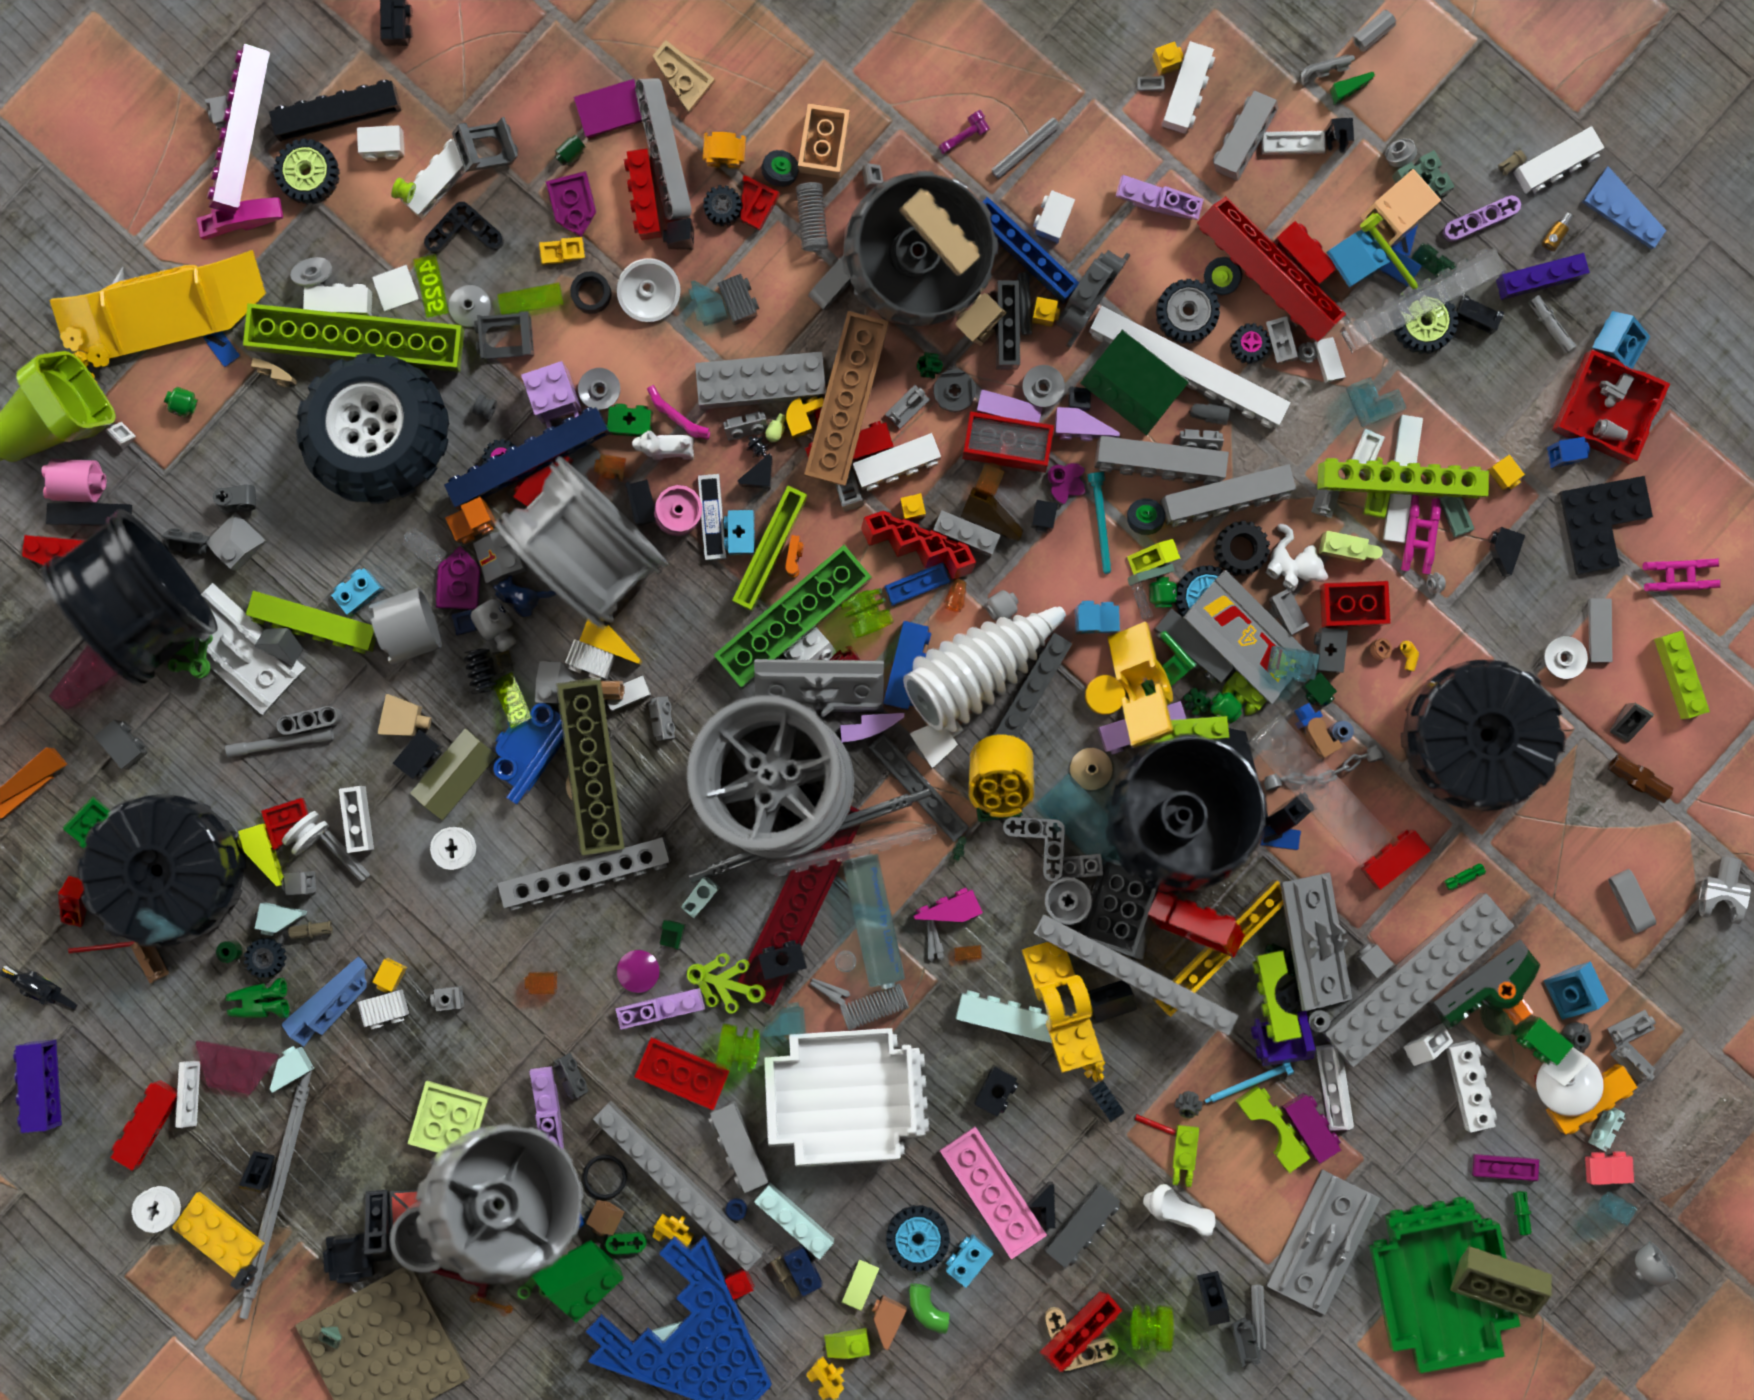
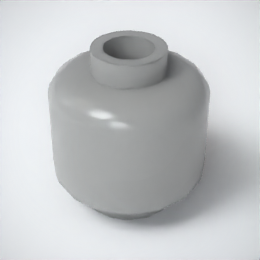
M1001 590L988 599L986 609L995 621L1000 617L1010 618L1017 613L1018 608L1016 604L1019 601L1014 593L1011 592L1009 594L1007 591Z

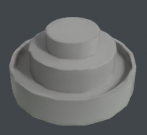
M1399 139L1387 148L1385 157L1389 165L1393 167L1405 166L1414 160L1417 155V148L1411 139Z

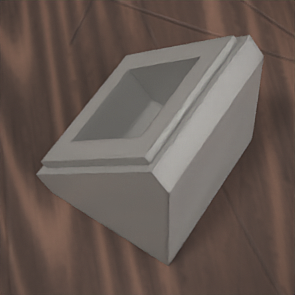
M870 163L864 164L862 174L865 189L875 188L883 182L881 166Z

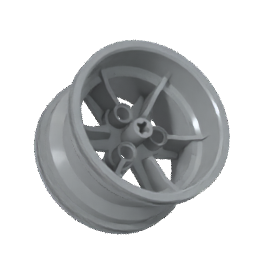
M749 697L736 701L720 710L705 724L698 734L688 761L687 779L689 793L693 805L703 822L724 840L737 845L751 854L764 858H794L819 848L839 830L849 813L853 801L854 770L850 756L840 738L809 709L783 697ZM780 725V730L766 755L742 739V737L756 729ZM796 729L813 739L823 758L800 761L791 760ZM733 749L745 766L748 774L721 789L722 767L728 753ZM758 758L761 759L760 767L753 769V761ZM792 767H796L797 774L793 777H789V769ZM826 775L824 791L815 808L799 788V785ZM770 794V802L764 805L762 803L763 796ZM755 798L756 816L753 831L741 826L731 816L725 804ZM781 804L804 820L791 829L771 833Z

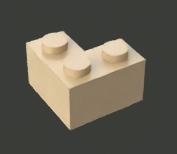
M986 293L980 294L968 311L964 310L957 317L958 321L955 323L972 342L980 346L996 331L993 327L1006 314Z

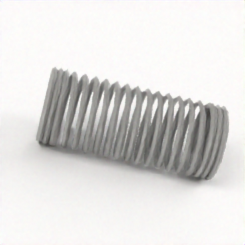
M817 182L800 184L796 187V193L798 197L797 204L799 208L802 250H824L828 248V236L826 235L827 231H825L827 228L825 227L826 220H824L826 217L824 216L823 185ZM819 217H823V218H821V219L804 220V219H807V218H819ZM820 228H824L823 230L806 231V230H809V229H820ZM825 232V233H822V234L820 233V234L807 235L808 233Z
M901 984L895 985V991L893 987L891 991L888 988V994L883 989L885 997L882 990H880L881 997L876 992L878 1000L875 993H873L875 1003L871 994H869L871 1003L868 996H865L868 1006L864 997H862L865 1009L860 998L858 1000L861 1009L857 1000H855L858 1012L854 1002L851 1001L855 1015L849 1002L847 1003L849 1009L846 1004L840 1005L848 1030L856 1029L857 1026L860 1028V1024L862 1026L864 1023L867 1025V1021L871 1023V1020L874 1022L875 1019L878 1021V1017L879 1019L882 1016L885 1018V1014L886 1016H889V1013L890 1015L896 1014V1010L899 1013L900 1010L905 1011V1009H909Z

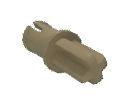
M331 920L320 923L308 922L306 925L289 927L288 934L290 939L304 937L313 939L314 936L333 934V926H330L332 925Z
M780 1255L769 1262L779 1277L778 1281L782 1282L790 1297L795 1298L799 1296L801 1292L782 1256Z

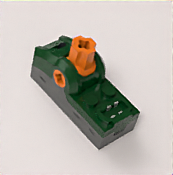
M1520 939L1432 1003L1430 1008L1444 1026H1447L1449 1029L1483 1005L1481 1001L1489 1009L1504 1011L1511 1021L1517 1025L1534 1012L1523 999V996L1533 983L1539 971L1540 963ZM1505 989L1507 993L1503 996L1501 992Z

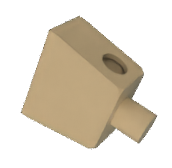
M386 694L377 734L415 736L418 728L429 730L432 719L431 717L421 716V706Z

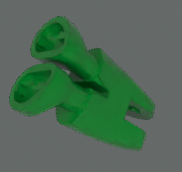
M277 978L268 988H266L265 984H258L226 994V1001L242 999L243 1008L228 1009L227 1016L236 1018H266L269 1016V1012H273L281 1019L288 1018L290 1007L286 999L272 1002L268 1000V998H280L287 995L286 980L284 978Z

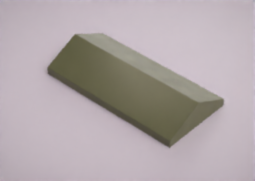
M465 728L410 794L425 808L441 820H444L498 755Z

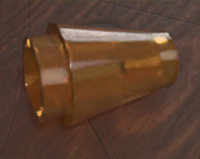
M960 579L954 580L944 600L946 609L953 612H961L965 606L967 582Z

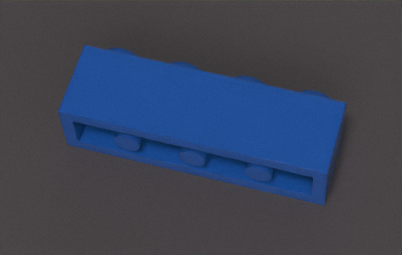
M908 621L903 622L883 702L884 705L908 710L909 706L913 707L904 686V676L913 671V661L916 657H926V653H923L924 644L929 645L931 632H927L928 626Z

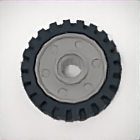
M1182 279L1172 283L1162 293L1157 304V323L1160 325L1161 331H1164L1165 335L1168 338L1171 337L1173 341H1180L1183 344H1191L1206 338L1215 328L1220 316V303L1217 301V295L1213 293L1214 290L1212 288L1209 289L1206 283L1203 282L1202 284L1200 280L1196 279L1194 281ZM1183 308H1191L1193 315H1185Z

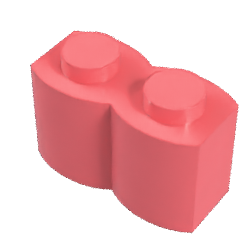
M1613 1151V1155L1605 1156L1604 1152H1591V1156H1585L1587 1183L1592 1185L1634 1183L1633 1156L1626 1155V1151Z

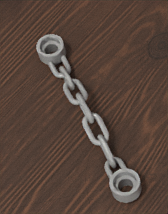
M1379 746L1367 749L1366 754L1351 755L1343 763V767L1335 771L1332 769L1317 773L1316 776H1306L1303 773L1293 771L1288 772L1283 777H1277V774H1273L1264 778V786L1266 791L1282 787L1281 781L1285 780L1300 785L1312 780L1326 783L1335 780L1337 774L1344 770L1347 772L1352 771L1361 763V759L1367 758L1368 763L1384 759L1385 756L1383 750ZM1354 758L1357 762L1349 768V765L1346 764ZM1330 773V776H1333L1332 778L1320 780L1322 779L1320 775ZM1292 775L1302 776V782L1291 780Z

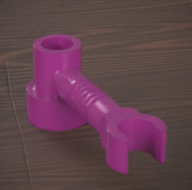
M982 110L976 111L967 118L971 125L969 128L939 145L942 154H945L978 132L981 136L990 130Z

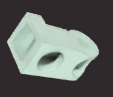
M703 877L681 908L691 917L695 918L721 887L709 877Z

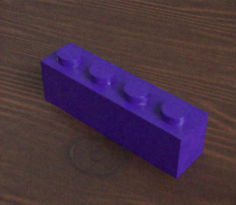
M1581 253L1502 274L1496 279L1501 300L1579 280L1590 272L1585 254Z

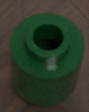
M576 135L568 137L555 150L557 154L555 158L562 166L565 164L571 166L584 153L583 150L586 146Z
M234 940L222 942L216 948V956L223 963L237 961L243 953L241 944Z

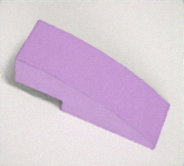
M985 390L981 391L977 413L1039 423L1042 412L1041 407Z
M904 713L861 715L862 724L841 725L842 743L854 742L882 733L904 718Z

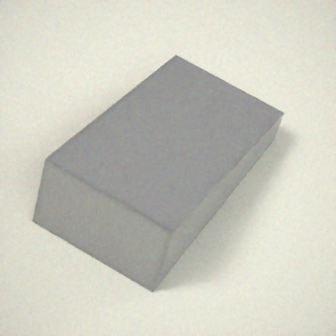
M1164 76L1138 77V91H1164Z

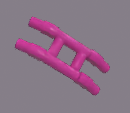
M654 385L647 388L651 400L658 411L663 412L686 430V433L690 436L709 440L711 435L709 428L693 424L660 397Z
M1413 495L1411 498L1408 531L1401 570L1409 571L1414 548L1426 550L1422 573L1430 574L1435 557V545L1440 521V499H1432L1429 521L1418 519L1420 508L1419 496ZM1417 527L1429 529L1428 541L1415 540Z
M1719 558L1644 562L1642 565L1643 570H1665L1666 582L1645 583V591L1662 592L1721 588L1720 579L1696 581L1695 569L1719 567ZM1686 569L1687 582H1675L1674 570Z

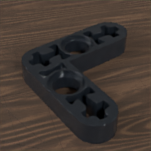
M462 201L457 202L424 239V245L427 250L437 254L465 227L491 250H498L504 244L502 234L469 204ZM460 208L462 210L466 208V213L471 217L469 221L464 215L459 216L458 210ZM475 221H482L484 223L481 231L473 230L472 226ZM448 222L453 223V231L445 233L443 231L444 224ZM438 231L446 237L444 240L437 234ZM487 231L493 237L497 236L498 243L492 242L489 244L491 241L485 235ZM432 239L434 241L438 239L437 242L439 245L437 247H431L432 244L430 243V241Z

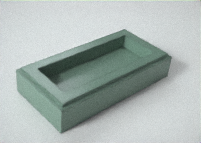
M1462 497L1438 498L1454 538L1475 530Z
M1170 563L1128 577L1127 580L1129 586L1167 575L1175 570L1173 564Z

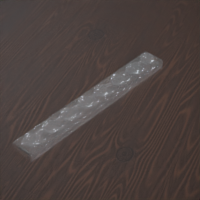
M929 824L767 864L768 872L771 875L774 874L775 877L787 875L789 870L795 869L796 872L807 870L808 866L813 864L820 867L828 865L830 860L837 859V862L850 859L849 856L858 854V857L871 854L870 850L874 849L886 851L891 849V845L899 844V846H906L912 844L911 840L915 839L927 841L932 839V835L937 834L936 826Z

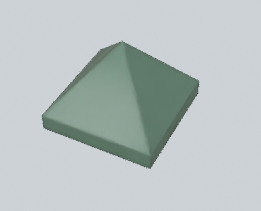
M335 1326L322 1328L318 1339L338 1349L342 1337L338 1327Z

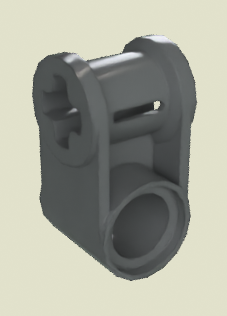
M244 484L235 487L219 488L213 493V501L223 513L247 512L256 509V491L253 485Z

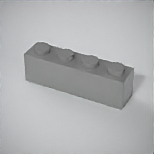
M1255 90L1251 97L1248 96L1245 100L1244 110L1241 115L1238 114L1236 116L1231 133L1226 134L1221 151H1217L1213 159L1216 172L1239 181L1264 133L1278 111L1276 99Z
M733 1101L712 1110L710 1113L711 1117L708 1119L712 1129H717L720 1137L717 1140L721 1149H725L728 1154L726 1161L729 1168H734L737 1176L734 1179L738 1188H743L744 1193L768 1183V1175L736 1102Z

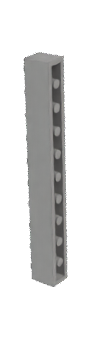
M1044 914L1034 931V935L1227 1036L1230 1034L1238 1018V1015Z
M612 1101L593 1118L741 1267L748 1271L762 1256L763 1251Z

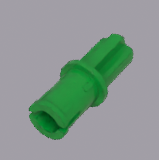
M1527 1191L1513 1192L1516 1210L1514 1215H1517L1519 1234L1523 1236L1530 1235L1532 1230L1529 1214L1532 1212L1528 1206Z

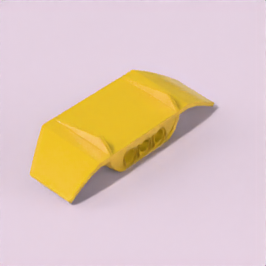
M249 250L212 264L199 267L196 265H184L122 280L103 288L101 291L72 297L53 298L49 301L60 335L66 331L67 327L78 328L82 331L81 338L84 339V344L80 345L79 350L89 353L90 346L102 343L105 346V350L110 352L108 357L110 359L231 329L247 313V304H256L266 292L254 252Z

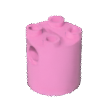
M51 459L48 465H43L42 476L45 478L43 495L45 499H50L51 501L97 502L106 488V475L102 472L97 460Z

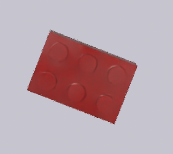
M1389 581L1324 583L1320 585L1321 625L1323 628L1385 626L1391 624Z

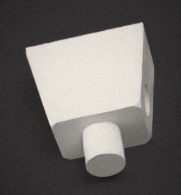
M957 720V730L955 732H951L945 727L941 730H936L928 725L910 733V736L931 768L936 766L958 745L953 737L961 733L963 729Z

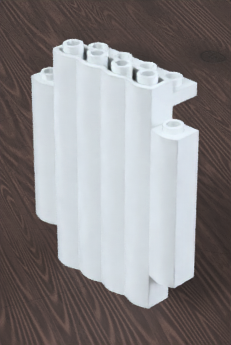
M892 1028L790 1034V1056L765 1057L769 1147L795 1145L796 1167L900 1161V1155H904V1142H899V1139L925 1137V1132H929L928 1118L924 1119L923 1111L928 1110L927 1097L922 1096V1088H926V1077L921 1075V1067H925L924 1054H920L919 1048H911V1045H902V1049L894 1050L893 1047H898L897 1034L892 1033Z

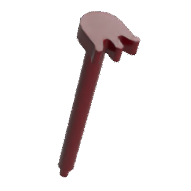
M442 1267L430 1271L434 1274L478 1286L477 1297L484 1299L487 1296L490 1283L465 1280L458 1272Z

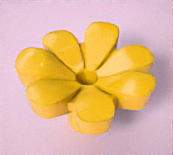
M1104 1060L1082 1067L1084 1070H1087L1084 1072V1075L1087 1078L1092 1076L1095 1082H1101L1104 1079L1102 1073L1104 1071L1103 1066L1105 1065Z

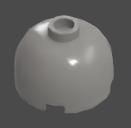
M1653 1242L1647 1243L1637 1252L1635 1265L1638 1270L1635 1273L1642 1282L1647 1281L1651 1285L1659 1287L1665 1286L1678 1278L1673 1266H1669L1666 1256Z

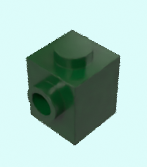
M1321 672L1315 674L1301 687L1307 694L1305 698L1313 706L1316 704L1317 707L1323 704L1324 706L1330 704L1335 699L1333 695L1337 692Z

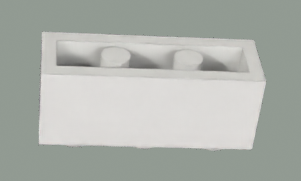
M321 283L314 286H304L303 309L371 316L372 291L363 284H353V287H345L344 284L338 283L332 284V287H326Z
M366 786L339 789L347 853L374 850Z

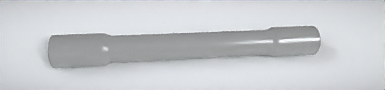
M332 727L278 738L230 744L225 746L227 757L230 758L270 749L334 740V733Z

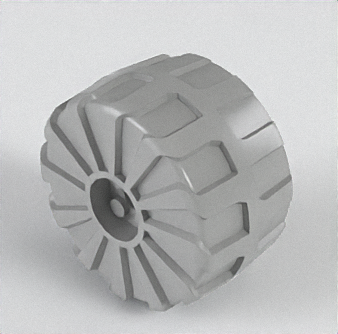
M510 1124L494 1125L473 1130L457 1138L449 1146L438 1152L431 1160L432 1168L426 1179L420 1182L416 1194V1200L420 1201V1216L417 1219L418 1231L421 1238H426L431 1246L432 1256L435 1261L444 1269L457 1271L465 1280L481 1283H507L521 1280L552 1265L562 1256V1251L571 1238L576 1235L581 1222L579 1217L583 1189L572 1165L573 1160L564 1148L561 1149L556 1143L547 1138L546 1133L535 1128L523 1129L511 1126ZM494 1199L499 1203L498 1210H495L492 1206Z

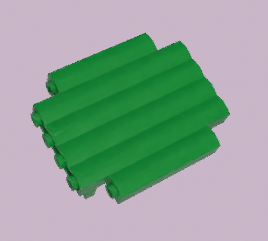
M1466 1197L1453 1198V1202L1446 1204L1444 1201H1436L1427 1208H1424L1423 1205H1415L1406 1212H1403L1402 1209L1389 1211L1390 1214L1385 1216L1390 1241L1387 1242L1386 1239L1375 1240L1374 1244L1369 1245L1390 1349L1396 1352L1412 1348L1415 1367L1419 1373L1505 1357L1500 1331L1521 1327L1519 1315L1451 1291L1460 1258L1469 1246L1507 1259L1500 1224L1492 1221V1218L1481 1219V1215L1474 1209L1473 1202L1466 1199Z

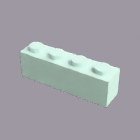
M771 1182L755 1198L754 1202L818 1259L834 1243V1238Z

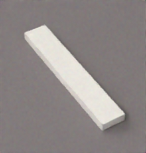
M1407 415L1400 416L1394 458L1395 462H1400V466H1407L1408 463H1417L1423 418ZM1401 473L1400 479L1406 483V476ZM1390 494L1383 534L1384 541L1405 543L1412 495Z

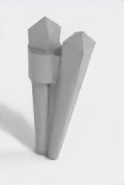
M928 920V959L932 962L935 959L934 954L937 953V957L942 960L944 958V949L942 943H940L935 921Z
M812 978L810 985L828 996L836 1004H845V1000L841 996H851L849 991Z

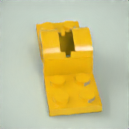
M1143 622L1108 636L1116 679L1125 688L1129 700L1126 697L1121 698L1132 747L1135 748L1174 733L1167 706L1173 701V692L1165 670L1156 659L1149 624ZM1144 678L1153 680L1156 693L1146 696L1141 685L1144 682Z
M1049 942L1022 949L1037 999L1044 1001L1048 1019L1046 1027L1061 1072L1065 1073L1103 1061L1104 1059L1090 1021L1092 1008L1089 995L1081 977L1074 973L1068 952ZM1068 985L1077 1012L1073 1014V1017L1065 1016L1063 1004L1056 987Z

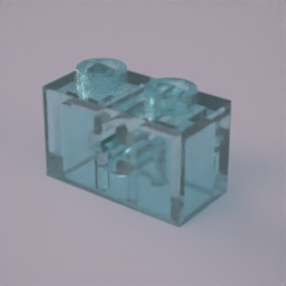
M1272 646L1267 671L1273 673L1274 677L1278 679H1287V676H1290L1300 682H1306L1307 679L1315 680L1319 654L1308 650Z

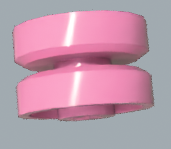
M681 485L668 487L661 492L654 509L656 524L662 531L673 536H682L695 529L702 515V504L699 496L694 490ZM676 507L680 508L681 513L675 512Z

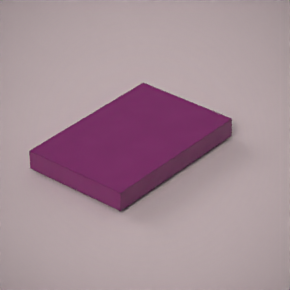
M634 79L574 97L586 138L643 122L636 96Z

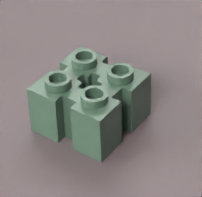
M1435 150L1420 157L1415 164L1411 162L1401 167L1392 176L1396 184L1414 169L1439 198L1449 194L1455 187L1447 172L1441 174L1439 168L1442 166V163Z

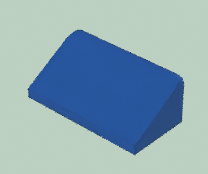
M1391 247L1414 278L1422 266ZM1391 260L1380 269L1405 286H1409Z

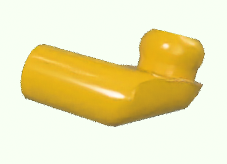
M1402 641L1400 643V650L1407 659L1404 669L1415 672L1419 651L1411 641Z

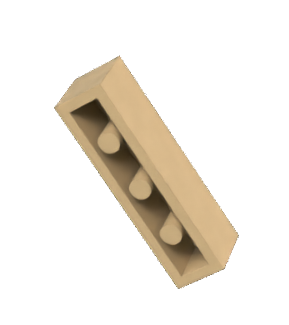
M921 189L899 211L958 276L980 257L977 253L979 250L973 242H968L963 237L964 232L956 224L953 226L948 220L949 215L942 208L939 209L933 203L935 200L932 195Z

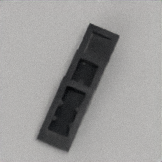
M47 503L46 524L104 527L107 524V518L110 515H114L119 509L132 514V505Z

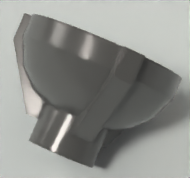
M1569 1023L1559 1033L1581 1053H1585V1050L1591 1043V1032L1586 1023ZM1579 1035H1582L1583 1041L1579 1043L1577 1038Z

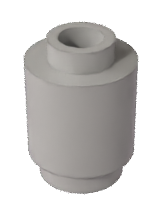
M1312 1009L1307 1013L1310 1029L1316 1032H1323L1330 1026V1017L1326 1012L1320 1009ZM1321 1017V1022L1317 1025L1316 1020Z

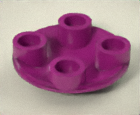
M643 950L628 952L620 959L617 966V977L620 984L628 991L634 993L648 991L656 984L659 978L660 969L657 959L652 954Z

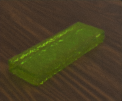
M559 282L497 294L501 315L516 314L564 304Z

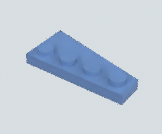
M1609 167L1605 168L1582 202L1650 249L1655 248L1666 232L1665 228Z

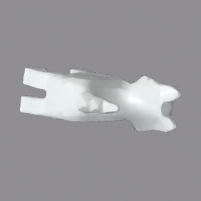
M647 431L632 442L635 450L653 457V460L672 457L694 459V439L687 435L656 436L652 431Z

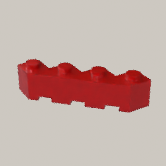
M884 510L865 516L863 519L861 530L869 546L889 540L897 557L917 551L925 569L944 562L953 580L971 574L976 561L966 543L961 541L958 543L936 531L925 530L914 522L904 518L903 520L898 519Z

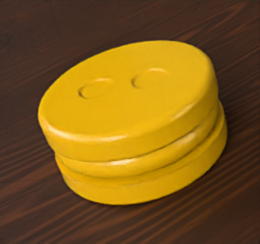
M1109 675L1094 678L1085 689L1087 706L1099 715H1109L1119 710L1122 706L1121 698L1125 697L1124 687L1115 677Z

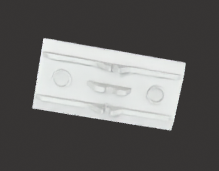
M212 583L201 594L208 603L218 626V630L212 634V642L207 646L206 659L209 661L210 668L261 715H264L306 668L298 660L292 666L256 648L255 644L264 629L256 622H252L250 616H247L236 603ZM195 639L194 651L197 654L199 642L198 639Z

